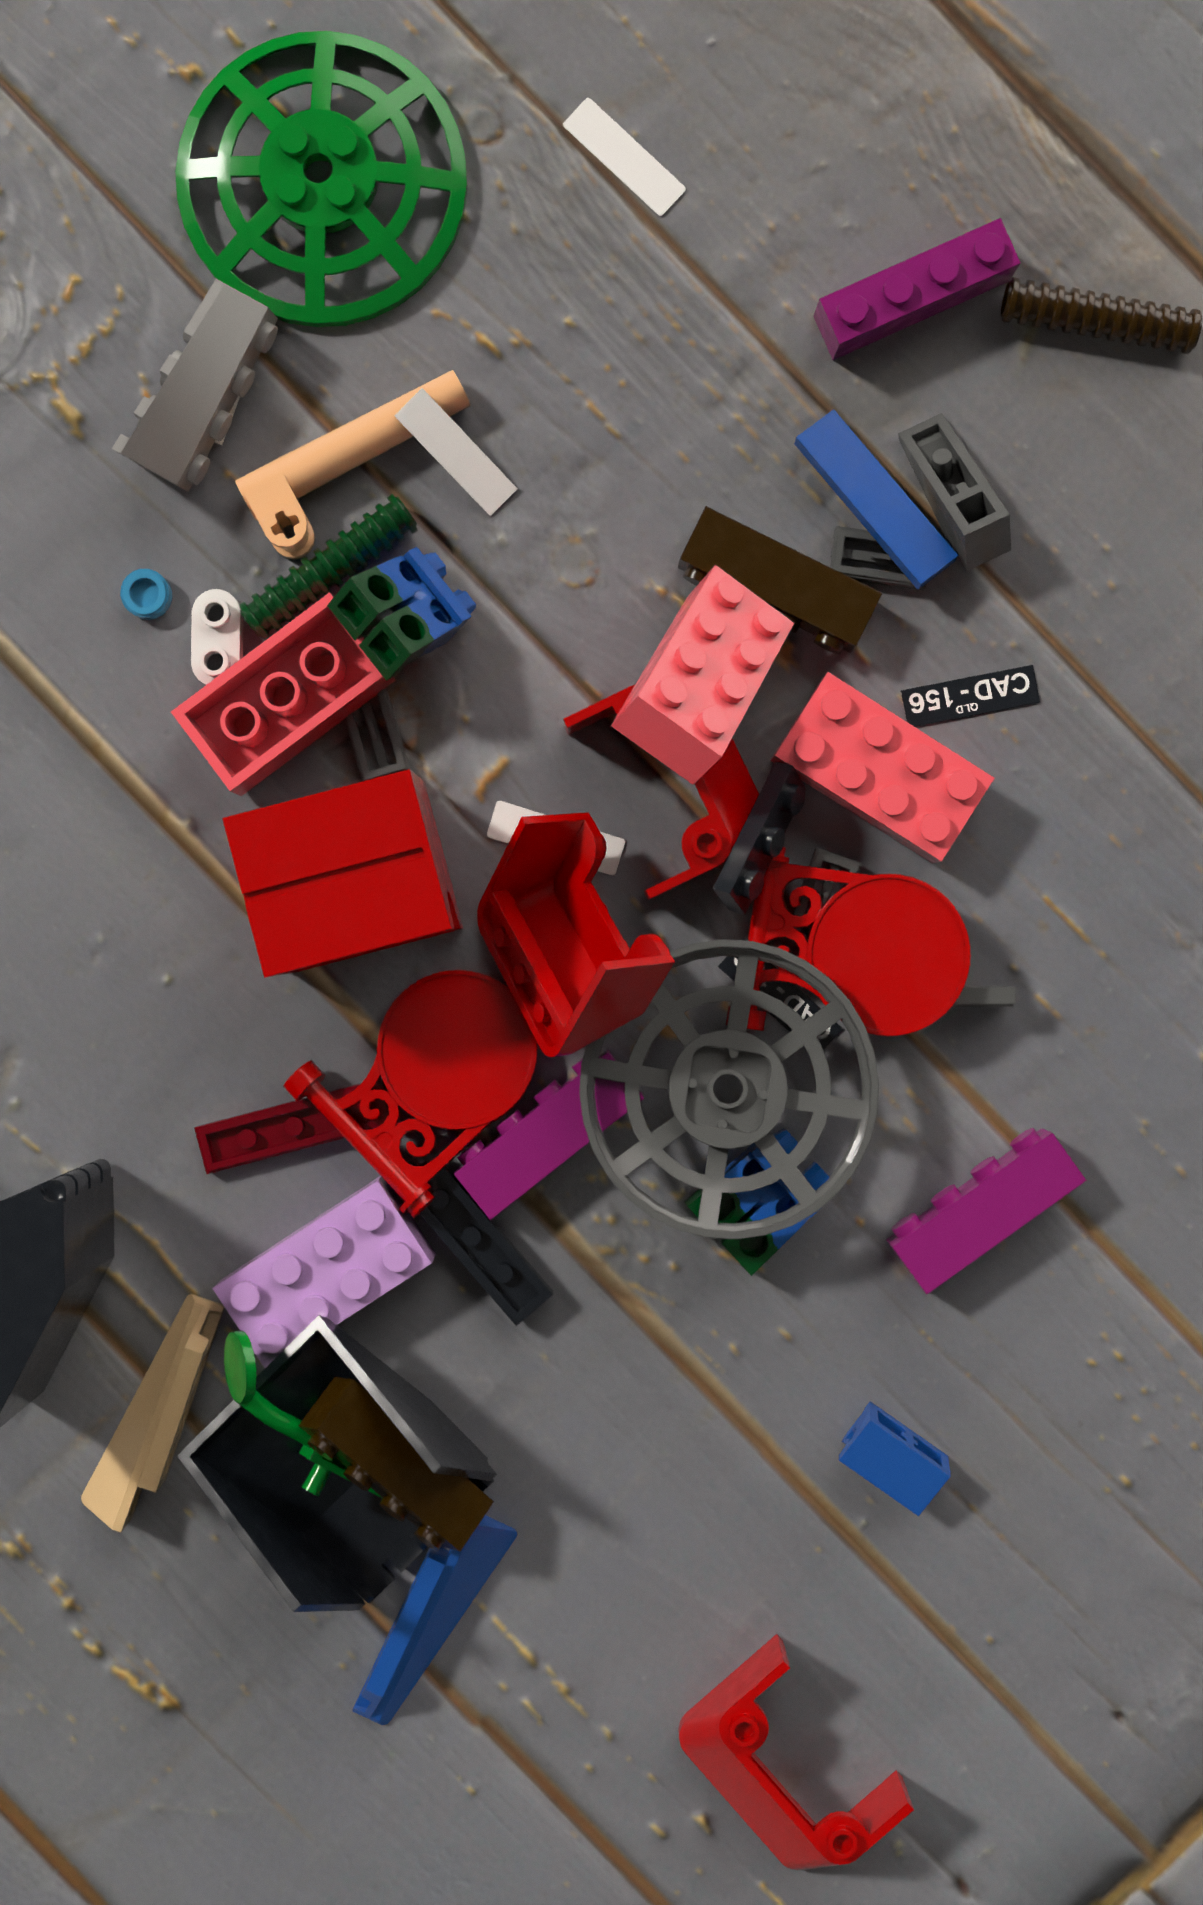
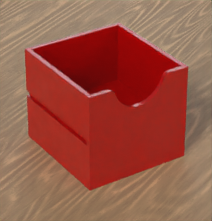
M410 769L222 818L264 978L293 974L463 929L426 784Z

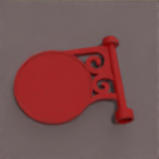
M786 847L782 848L777 857H773L764 875L763 889L758 898L753 902L748 941L767 945L769 941L778 937H787L794 940L800 948L798 957L809 962L834 982L850 1000L869 1034L898 1036L916 1032L930 1026L952 1008L960 997L968 979L971 965V945L967 928L961 915L950 900L939 890L922 880L901 874L868 875L789 864L790 858L785 857ZM795 879H816L848 884L835 893L824 906H822V897L816 889L808 886L797 887L789 897L792 907L798 908L801 897L807 896L811 902L808 913L796 916L791 914L785 907L783 900L784 890ZM813 924L809 940L807 941L805 935L796 928L808 927ZM786 945L777 947L789 953L791 952L790 948ZM758 960L753 990L760 991L761 985L765 982H790L814 993L825 1006L829 1004L816 989L797 975L783 968L763 970L764 962ZM751 1005L747 1029L764 1031L767 1011L757 1010V1006ZM728 1006L725 1025L728 1024L730 1006Z
M467 970L442 971L416 981L394 1000L384 1016L379 1030L377 1054L374 1064L367 1077L355 1090L340 1099H335L321 1084L326 1074L312 1060L298 1068L287 1079L283 1087L296 1101L307 1097L405 1201L399 1208L402 1214L408 1212L415 1218L435 1199L430 1193L432 1186L428 1182L490 1123L504 1116L521 1100L535 1072L538 1054L537 1041L507 986L490 976ZM381 1077L388 1091L374 1089ZM376 1100L385 1101L389 1106V1115L383 1124L374 1129H363L346 1111L360 1103V1112L363 1117L368 1120H376L380 1117L381 1112L378 1108L371 1110V1104ZM399 1106L415 1119H407L398 1123L400 1118ZM430 1126L445 1130H464L435 1159L424 1166L410 1165L403 1158L400 1150L401 1142L408 1132L416 1130L423 1134L425 1142L422 1147H416L413 1141H408L406 1148L414 1157H425L433 1151L436 1145V1136Z

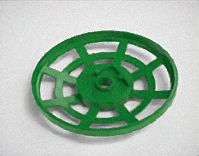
M333 31L297 32L274 38L244 52L224 67L203 90L188 116L179 142L175 169L177 201L184 228L196 253L214 278L269 307L278 320L289 324L310 327L347 326L374 319L400 306L420 291L440 269L456 241L464 218L468 190L466 157L458 126L446 101L429 78L408 59L383 44L358 35ZM316 45L313 69H301L283 74L266 82L258 89L240 73L251 64L276 52L299 46ZM336 45L357 48L374 54L397 67L409 80L387 95L379 87L362 77L345 71L334 70ZM312 84L311 108L309 110L300 111L285 118L268 101L274 95L289 88ZM332 85H339L356 91L370 99L375 105L355 121L341 113L331 111ZM225 86L242 104L236 109L225 128L219 145L218 157L190 159L192 143L200 120L211 101ZM423 95L433 106L444 129L450 151L451 171L421 166V155L416 136L402 110ZM254 114L271 132L264 142L260 156H233L238 136L247 120ZM389 120L395 126L402 141L406 155V164L383 162L376 159L373 146L368 137ZM315 161H325L333 167L331 176L324 182L315 183L306 178L307 168ZM260 177L262 189L268 201L248 222L242 215L236 202L232 178ZM217 178V188L222 207L232 227L237 232L218 256L207 243L197 222L190 196L189 181ZM378 183L405 185L399 208L390 223L384 228L369 210L376 195ZM422 187L450 192L448 208L440 231L427 253L415 264L396 241L403 234L413 217L419 200L420 189ZM282 219L290 226L305 232V257L282 251L265 241L262 237ZM355 224L370 241L365 246L348 254L325 258L327 233L337 232ZM252 249L258 256L277 267L294 273L305 274V305L292 304L265 295L243 282L232 271ZM382 255L401 278L389 288L366 299L344 305L325 306V275H337L356 270Z

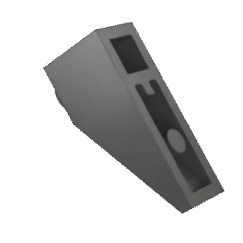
M942 413L898 433L899 441L946 539L958 554L966 570L968 571L1011 551L1010 514Z

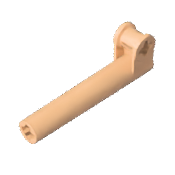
M453 370L235 480L252 515L258 520L266 537L281 556L287 559H299L307 555L314 546V530L298 501L299 498L414 437L395 415L421 388L430 395L449 417L470 406L468 397ZM292 524L296 535L287 539L283 528Z

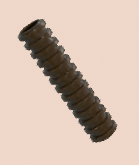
M1012 277L1008 281L1001 305L1003 322L1009 323L1014 318L1017 319L1019 325H1025L1027 321H1031L1032 326L1035 328H1040L1042 324H1047V329L1052 331L1059 326L1062 327V332L1070 333L1072 329H1076L1077 334L1084 336L1088 331L1091 332L1093 338L1098 339L1102 334H1105L1109 341H1115L1117 337H1121L1123 343L1129 344L1133 339L1136 340L1138 346H1145L1147 342H1150L1152 348L1159 349L1162 345H1166V350L1172 352L1179 347L1183 354H1189L1196 347L1202 328V315L1198 309H1192L1189 313H1186L1185 307L1177 306L1175 310H1171L1169 304L1163 303L1158 308L1153 301H1147L1145 305H1141L1139 299L1132 298L1130 302H1126L1125 297L1119 295L1115 300H1112L1108 293H1102L1100 297H1095L1094 291L1087 290L1084 295L1080 294V289L1074 287L1070 292H1067L1062 285H1057L1055 289H1050V284L1042 282L1040 287L1035 286V281L1027 280L1025 284H1021L1020 279L1017 277Z

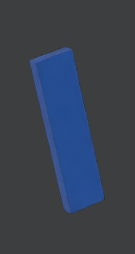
M834 409L796 437L795 446L917 590L956 561L958 554Z

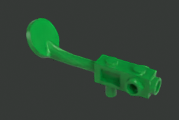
M244 1331L230 1332L226 1338L224 1348L225 1375L230 1394L235 1402L265 1425L303 1444L299 1454L315 1464L302 1488L319 1497L332 1472L348 1480L343 1474L347 1469L344 1464L335 1457L332 1461L325 1459L307 1444L311 1436L298 1426L302 1420L277 1408L256 1390V1362L250 1339ZM372 1488L368 1490L369 1492L381 1497Z

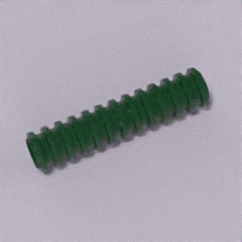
M391 494L387 497L389 503L384 506L380 503L375 506L376 512L372 515L368 512L363 514L364 521L360 524L356 521L350 524L352 529L349 532L345 533L344 530H341L338 533L340 538L335 542L331 539L326 541L325 543L328 547L321 551L319 548H316L313 551L315 554L310 560L307 557L301 559L303 565L297 569L295 566L288 569L290 574L285 578L282 575L276 577L278 583L273 587L270 584L265 585L264 590L266 592L261 595L254 593L251 596L253 601L248 605L244 601L240 603L239 607L241 610L239 611L259 638L267 640L270 637L269 632L271 630L279 631L282 628V622L285 620L291 622L295 619L293 614L298 611L303 613L307 610L305 606L310 602L315 604L319 601L317 597L322 593L325 595L329 592L332 593L329 588L335 584L341 587L344 584L342 579L347 575L349 577L355 576L354 570L361 566L362 569L367 568V561L373 557L374 560H378L381 558L379 552L383 549H386L388 552L392 550V543L394 541L403 542L405 540V533L408 531L412 534L417 532L416 521L398 496L395 497Z

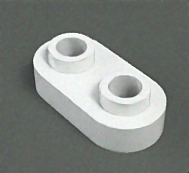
M220 589L205 591L195 600L192 607L191 667L197 679L205 685L243 658L244 617L239 611L241 610L239 607L240 603L230 593ZM216 605L222 606L224 609L223 617L216 622L210 621L208 618L209 610ZM213 654H221L223 657L221 668L215 671L210 670L207 664L209 657Z

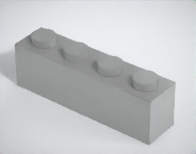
M215 279L183 332V340L188 343L184 351L176 350L172 355L169 354L160 369V384L162 387L157 395H153L150 399L145 396L142 398L134 411V416L139 418L135 431L130 438L120 434L112 449L187 492L190 491L193 484L198 485L208 471L210 459L207 456L215 440L221 441L231 426L233 416L230 414V411L237 397H244L252 386L255 378V371L252 368L261 352L265 354L269 351L276 339L278 327L275 324L278 318L269 307Z

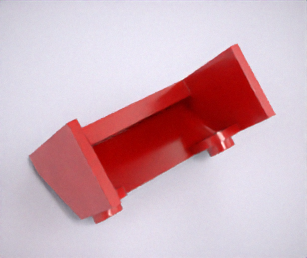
M635 685L563 718L564 727L568 735L614 713L617 716ZM731 739L723 756L694 783L709 815L693 822L682 836L681 848L690 869L646 889L644 893L648 900L726 863L759 796L757 788L733 739Z
M776 1634L683 1715L678 1728L680 1745L691 1761L784 1866L793 1870H805L850 1864L861 1857L914 1811L903 1777L896 1770L850 1811L830 1813L816 1824L756 1756L754 1752L765 1742L768 1736L769 1725L764 1710L754 1699L790 1669L784 1642Z

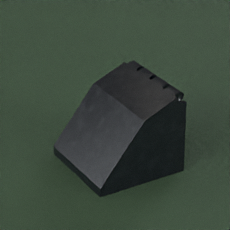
M97 1159L0 1201V1427L44 1392L115 1256L113 1177H111L110 1164L105 1159Z
M318 1315L256 1377V1390L277 1408L300 1420L304 1419L334 1377L354 1379L369 1392L433 1473L468 1478L483 1492L494 1482L493 1478L497 1475L489 1465L488 1458L429 1398L327 1317ZM233 1400L177 1457L293 1612L360 1610L366 1604L364 1600L367 1603H371L395 1580L392 1572L383 1564L387 1559L402 1573L428 1547L414 1535L418 1527L407 1518L403 1522L397 1520L379 1505L383 1498L360 1489L352 1482L333 1472L319 1497L303 1489L302 1486L315 1464L299 1454L303 1444L265 1425Z

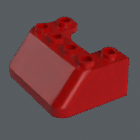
M589 812L521 817L477 909V922L480 933L540 1049L548 1057L571 1055L641 1016L646 1011L675 963L668 947L656 934L638 936L629 950L627 942L623 939L606 905L602 902L592 884V880L606 855L607 847L604 836L600 833Z

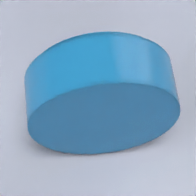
M138 569L131 572L124 579L121 585L120 596L123 605L130 613L141 619L152 620L162 616L169 609L172 602V589L168 581L158 572L151 569Z

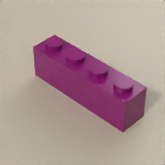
M999 218L820 298L813 317L832 360H835L1007 283L1021 262L1002 219Z
M606 1050L599 1056L601 1059L617 1061L609 1050ZM583 1058L572 1066L576 1075L561 1086L555 1079L533 1097L538 1105L523 1116L517 1109L495 1127L500 1133L499 1136L486 1146L479 1139L457 1157L462 1165L456 1169L454 1175L490 1220L590 1142L583 1123L579 1094ZM596 1078V1107L598 1120L603 1132L627 1113L624 1094L625 1083ZM639 1090L640 1102H641V1101H642L643 1099H645V1098H644L643 1093Z
M1034 1128L1024 1131L1010 1142L1012 1150L998 1160L994 1156L983 1160L971 1170L970 1173L973 1178L959 1188L955 1184L944 1188L931 1199L933 1204L931 1208L919 1216L916 1213H911L899 1220L891 1228L894 1234L887 1238L886 1241L926 1294H929L1087 1181L1052 1132L1043 1128L1037 1132Z

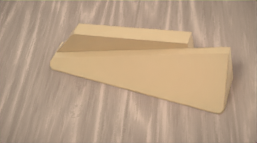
M194 1294L186 1297L81 1496L82 1503L112 1530L122 1532L132 1520L142 1489L156 1493L167 1478L225 1308L223 1304Z

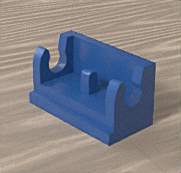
M871 1401L866 1405L863 1413L842 1440L846 1445L839 1454V1461L917 1516L923 1512L951 1477L948 1455Z

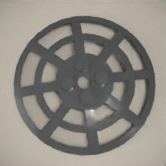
M721 939L693 943L670 951L675 961L672 968L698 959L720 956L738 957L734 987L719 986L705 988L675 1000L664 983H662L652 999L659 1013L651 1019L639 1035L628 1063L599 1058L606 1035L586 1046L581 1064L579 1094L583 1123L592 1150L607 1176L628 1200L650 1217L677 1230L706 1238L742 1239L764 1236L793 1226L820 1210L841 1191L858 1168L871 1141L878 1113L879 1078L875 1053L865 1025L850 1000L829 977L809 962L783 949L754 941ZM758 960L774 964L797 975L816 989L829 1004L804 1021L797 1012L784 1002L764 992L753 990ZM731 1002L727 1030L713 1031L700 1036L685 1015L686 1011L707 1003ZM750 1006H757L774 1014L786 1023L792 1031L769 1047L761 1039L746 1033ZM840 1019L850 1034L858 1057L862 1082L861 1100L831 1096L832 1084L829 1065L817 1036ZM669 1025L685 1047L678 1056L672 1070L643 1066L651 1044L662 1029ZM803 1046L808 1052L814 1069L816 1093L791 1090L787 1087V1078L781 1062ZM732 1075L740 1081L742 1094L736 1102L726 1104L716 1098L713 1087L715 1081L720 1076ZM596 1078L625 1083L624 1094L627 1114L639 1142L616 1159L606 1144L598 1120L595 1099ZM640 1085L669 1090V1100L675 1116L652 1133L647 1127L641 1109ZM784 1109L813 1113L804 1136L795 1148L787 1154L770 1131L779 1121ZM828 1115L857 1119L854 1137L843 1160L829 1179L815 1191L797 1166L806 1159L817 1144L825 1128ZM685 1132L696 1140L709 1145L705 1174L697 1173L682 1166L670 1157L663 1148ZM755 1143L771 1165L770 1168L750 1176L724 1178L729 1148H739ZM652 1158L660 1168L673 1178L692 1187L702 1189L698 1219L681 1215L657 1203L640 1190L627 1175ZM781 1179L799 1202L784 1212L761 1220L741 1223L718 1222L722 1193L753 1191Z

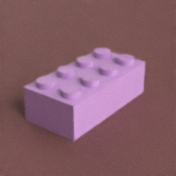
M381 1176L242 1265L212 1288L238 1329L248 1335L253 1351L264 1368L318 1315L327 1317L337 1325L433 1262L436 1256L435 1251L408 1212L402 1214L399 1210L403 1202L394 1189Z

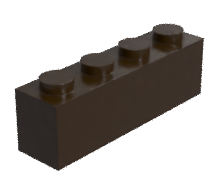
M705 506L678 564V568L685 571L683 578L696 586L717 565L791 620L794 625L790 632L797 633L798 629L801 628L816 636L815 644L835 654H841L842 649L851 653L857 646L882 595L881 592Z
M334 1377L298 1425L311 1436L307 1444L315 1452L329 1461H332L334 1457L347 1467L343 1474L349 1481L364 1491L372 1488L383 1498L379 1505L397 1520L403 1522L407 1518L418 1527L414 1535L422 1543L435 1551L445 1547L460 1552L494 1503L491 1498L468 1478L433 1473L369 1392L354 1379Z

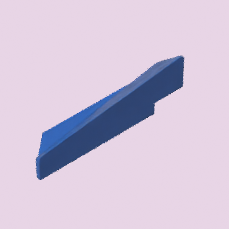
M485 1515L460 1552L452 1549L447 1550L442 1547L439 1551L431 1548L428 1549L352 1709L353 1712L380 1725L390 1723L516 1539L517 1531L514 1528Z

